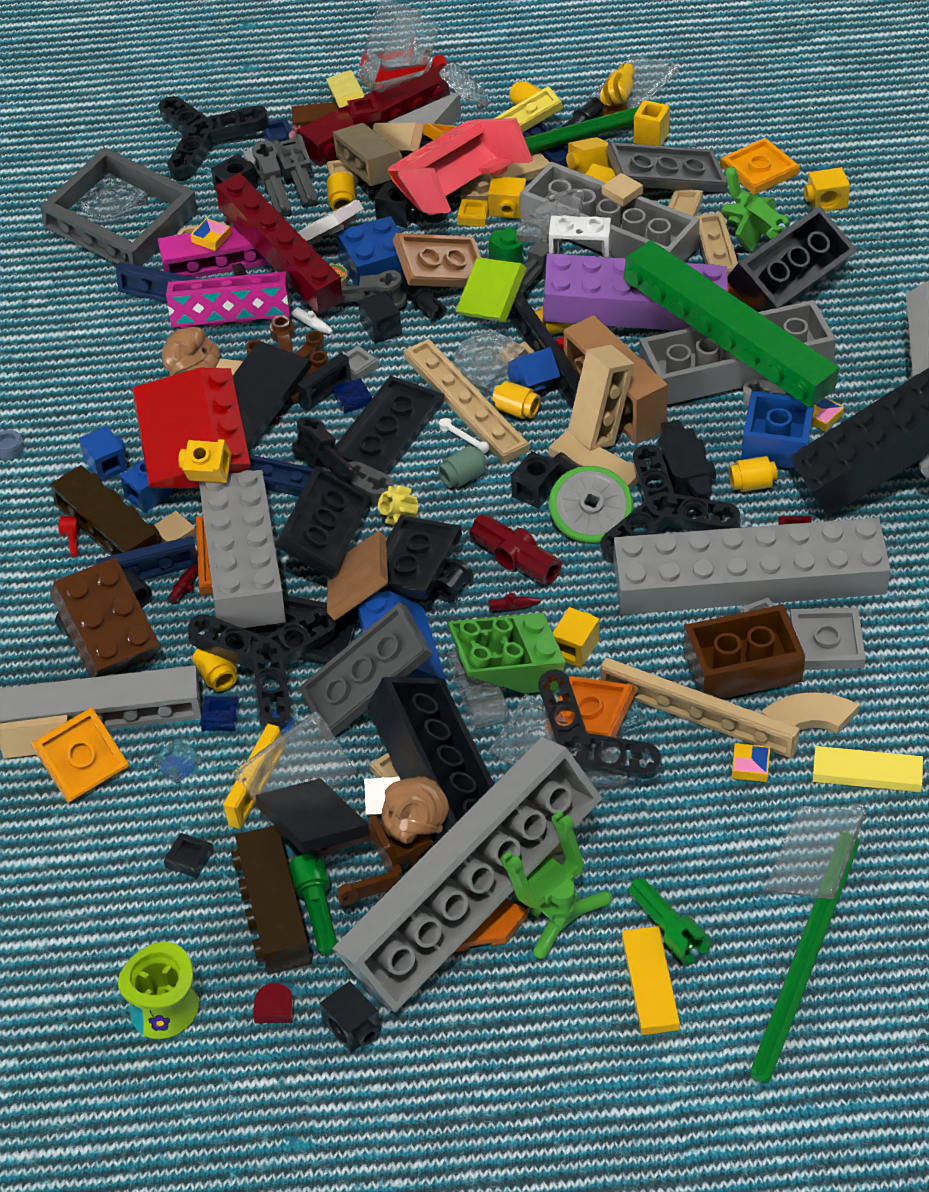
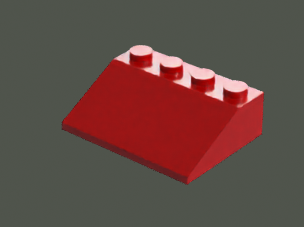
M200 367L133 387L132 392L149 488H200L199 481L188 480L183 468L179 467V453L181 449H187L188 440L218 442V439L225 440L232 453L228 474L249 470L250 459L231 368Z

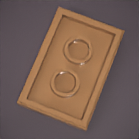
M396 233L392 239L408 285L465 287L476 258H482L474 237Z
M380 530L347 552L333 578L327 577V613L334 620L339 619L388 584L386 537Z

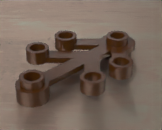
M276 316L270 323L271 338L279 343L280 349L293 353L290 341L294 337L293 322L287 316ZM317 330L306 334V343L295 353L307 359L310 357L311 368L303 379L328 362L326 352L316 351L324 347L323 333ZM251 340L246 344L247 356L260 340ZM297 387L287 399V403H299Z

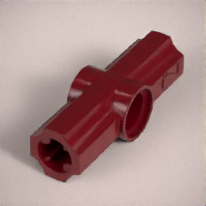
M481 514L474 520L469 530L470 538L493 552L499 564L507 570H514L517 567L540 583L550 585L557 579V575L562 569V561L537 546L533 536L523 528H517L513 531L491 516Z

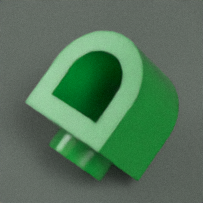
M507 227L503 231L495 230L489 238V258L522 263L524 260L523 236L511 227Z

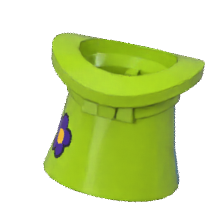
M157 942L146 946L133 955L122 968L118 977V988L123 998L130 1003L132 1025L143 1036L152 1039L170 1038L185 1030L197 1015L199 999L197 993L192 988V964L188 954L179 945L172 942Z

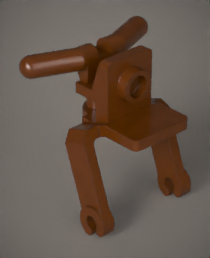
M374 814L369 817L371 823H369V835L366 837L315 851L317 855H326L332 851L368 841L375 843L377 852L388 873L340 886L337 889L339 892L337 898L341 905L346 906L358 899L389 891L402 878L401 867L410 862L414 866L432 848L431 846L434 841L431 835L417 834L411 843H402L385 833L379 819Z

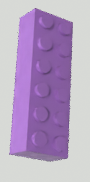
M547 253L542 321L576 324L595 315L605 326L675 331L692 327L623 280L625 258ZM686 263L728 292L727 266Z

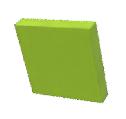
M477 257L456 312L461 316L506 323L527 268L521 263Z

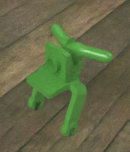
M734 167L726 169L725 174L729 193L736 203L723 205L721 212L727 219V223L737 229L735 235L745 250L753 252L762 234L771 240L784 231L779 224L784 223L786 227H789L790 221L785 215L775 211L776 201L774 198L758 197L756 194L742 190L737 170Z
M560 810L552 816V822L556 828L566 858L563 864L558 863L548 854L526 877L523 864L517 855L512 857V853L507 851L500 858L509 874L517 899L531 907V913L537 919L543 914L549 918V922L533 949L534 956L538 959H543L548 955L559 932L566 928L570 922L582 914L608 906L612 902V895L608 891H602L578 900L579 896L575 892L573 883L574 878L582 872L584 861L573 831L574 823L569 815L566 814L563 817V813Z

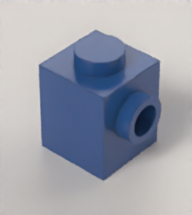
M551 347L508 362L510 381L533 389L535 392L547 388L545 382L560 377Z
M108 426L79 437L83 459L91 471L99 476L101 481L128 470L124 454L126 452L124 442L119 435L114 436Z
M144 459L120 475L124 497L144 513L174 493L173 488H149Z

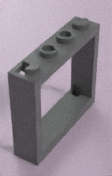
M105 147L40 206L43 226L116 264L123 262L142 266L159 250L158 238L173 236L197 212L195 191ZM107 173L171 204L133 242L69 210Z

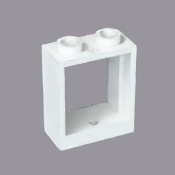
M551 216L549 254H559V239L602 240V257L610 258L611 218L597 216Z

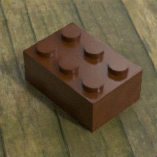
M116 557L53 582L50 597L90 678L115 675L155 657L160 644Z
M783 604L684 625L683 652L698 691L723 699L803 682L805 653Z

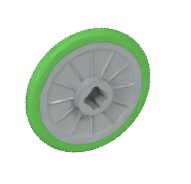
M581 466L566 472L556 481L549 497V510L555 525L566 536L578 542L596 544L600 543L604 534L633 512V498L627 484L614 472L598 466ZM587 501H590L597 505L595 508H592L585 504Z

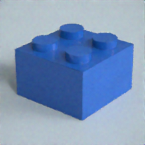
M391 216L336 232L339 259L343 267L346 268L354 285H359L360 276L376 275L388 270H395L401 274L402 278L404 277V272L392 241L395 234L401 232Z
M751 391L743 432L741 460L768 456L769 461H774L776 467L797 469L790 456L809 444L814 406L809 408L790 395Z

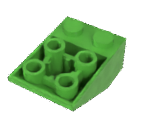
M544 613L447 622L448 630L465 672L469 677L527 694L540 692L538 682L545 672L554 669L563 672L566 662ZM557 681L551 682L550 689L552 691L557 690Z

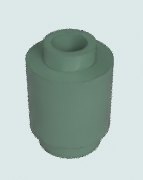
M467 446L443 459L442 464L438 466V474L448 488L454 486L458 488L484 474L487 461L480 449Z

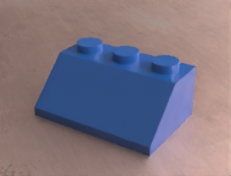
M391 591L374 593L357 605L361 633H363L399 602L405 604L433 653L431 657L406 678L443 679L446 684V678L423 605Z

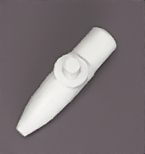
M299 307L293 311L292 315L309 327L323 333L332 334L333 330L325 322L317 318L313 311L306 312Z

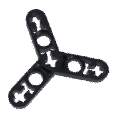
M177 96L164 98L158 105L162 119L184 135L167 163L171 177L177 181H183L192 177L212 143L260 132L270 124L266 108L259 105L206 117ZM186 119H192V120L187 121V122H182V121H184V120H186ZM228 124H234V125L229 126V127H224V126H226V125H228ZM191 148H197V149L192 150V151H187V150H189V149H191Z
M642 445L634 451L633 463L645 502L604 534L601 538L600 546L605 561L613 563L614 547L610 549V546H614V537L659 534L666 527L691 531L740 528V511L735 505L730 503L674 494L661 451L654 445ZM647 458H650V461L652 462L653 468L647 470V465L644 460ZM653 480H660L664 483L657 489L647 487V484ZM693 509L703 512L702 516L696 519L688 518L685 515ZM725 517H731L726 522H721L725 520ZM638 523H644L648 526L645 531L639 533L631 530V527Z
M317 608L264 637L216 617L201 614L190 620L188 640L198 649L251 669L258 721L264 729L267 724L279 726L281 731L289 723L291 709L285 666L332 639L335 634L336 620L327 613V609ZM317 622L320 626L314 628L315 623ZM204 628L209 630V632L206 631L203 635L198 634ZM219 634H221L220 642L215 641L216 639H218ZM288 636H297L302 639L303 643L299 646H291L284 639ZM230 639H239L244 643V646L240 649H231L225 643ZM262 653H268L269 658H271L270 667L265 668V659ZM271 679L275 680L280 687L270 691L264 689L261 683L264 680ZM272 702H276L275 707L276 713L279 715L278 718H273L272 714L269 713Z
M556 669L549 670L540 677L538 682L539 691L557 744L568 749L574 748L575 743H580L582 749L586 750H580L576 756H573L581 769L640 779L653 778L660 772L662 758L658 748L653 744L587 733L569 678L564 672ZM557 681L562 701L556 702L553 691L550 689L551 682ZM565 710L573 712L575 719L571 724L562 726L556 723V716L560 712ZM594 744V760H590L591 757L587 751L593 752L592 745ZM608 747H614L620 751L619 759L613 763H606L601 759L602 751ZM627 750H630L633 758L629 759V766H626ZM645 754H649L653 762H649L646 768H642L640 762L635 759L641 760Z

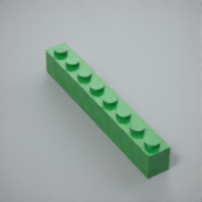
M652 240L626 256L623 280L718 344L722 349L734 355L747 366L763 375L770 382L792 395L796 400L812 408L835 390L840 367Z

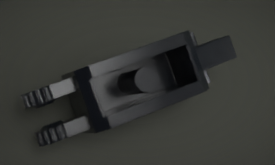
M679 420L661 423V436L658 439V446L674 494L711 500L709 496L712 494V480L716 479V470L713 462L708 461L706 458L703 440H698L693 428L685 429ZM694 509V511H697V513H698V512H699L700 514L703 513V512L700 511V510H695V509Z

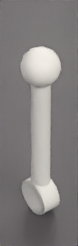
M443 418L439 421V427L442 431L449 430L476 446L483 454L489 451L490 446L487 442H479L452 425L450 419Z

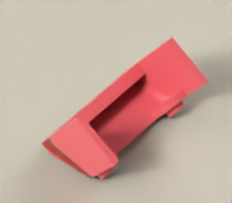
M517 118L477 119L456 126L394 163L388 168V173L394 184L421 213H427L430 216L437 213L450 212L451 208L446 196L479 175L491 173L492 176H497L508 170L507 166L512 163H530L533 159Z

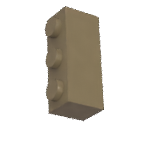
M364 123L333 131L336 158L370 186L391 180L388 168L403 159L398 149Z

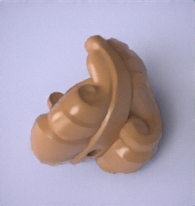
M188 327L186 329H177L166 339L162 350V362L165 368L170 371L169 375L172 376L200 367L216 368L220 353L218 346L210 338L206 337L202 329Z
M425 776L409 777L404 780L395 781L385 789V798L381 810V824L389 837L408 844L416 838L417 834H439L443 831L442 823L445 822L448 816L449 805L444 792L436 781Z

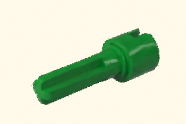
M303 854L291 860L288 868L295 894L304 898L305 906L308 909L319 954L327 956L336 953L332 948L337 944L325 894L330 887V881L324 858L320 855L315 861L312 854Z
M644 878L634 879L631 882L632 885L628 888V893L665 932L663 937L664 943L685 965L694 964L695 959L690 952L693 948L700 955H706L712 942L705 931L691 917H680Z

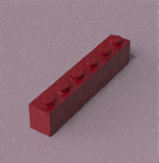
M428 62L425 70L401 76L364 95V97H375L381 111V120L364 124L373 130L374 123H388L395 118L450 95L449 77ZM348 106L338 108L298 129V134L303 138L310 160L319 167L327 164L328 161L337 159L333 131L354 125Z
M241 173L216 185L220 212L277 272L286 271L288 283L318 315L343 301L341 277Z

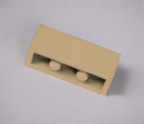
M612 345L586 350L568 431L589 450L615 445L635 364Z

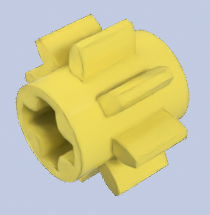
M400 485L397 488L389 486L388 491L382 493L378 501V509L380 514L386 515L385 523L395 525L400 515L416 516L418 501L417 497L410 496L411 488Z

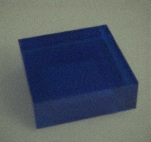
M361 378L332 387L333 395L344 414L366 407L372 399Z
M205 696L200 721L201 730L236 732L240 707L239 697Z

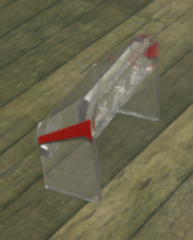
M380 0L359 63L358 78L369 89L381 93L418 78L424 72L428 73L432 64L430 54L440 24L420 18L422 13L420 10L391 0Z

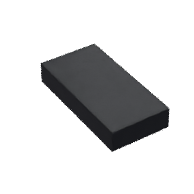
M342 352L297 384L300 407L306 411L310 410L351 380L348 356Z

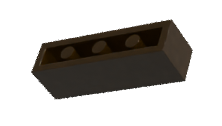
M82 465L50 483L55 506L66 516H75L80 529L110 556L159 544L161 536L158 529L152 523L147 524L133 506L128 507L115 490H109L103 485L96 473L91 474Z
M273 825L235 834L237 849L231 850L235 872L243 871L244 875L243 879L238 880L242 901L250 900L251 908L245 909L249 931L257 930L258 939L252 940L256 961H264L267 975L310 965L311 959L308 942L279 829Z

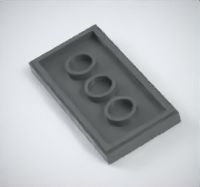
M608 143L606 152L615 175L623 173L642 184L643 187L723 193L727 190V180L713 150Z
M399 602L304 682L299 689L322 736L330 741L368 709L367 705L382 677H407L431 657L433 653L408 607Z

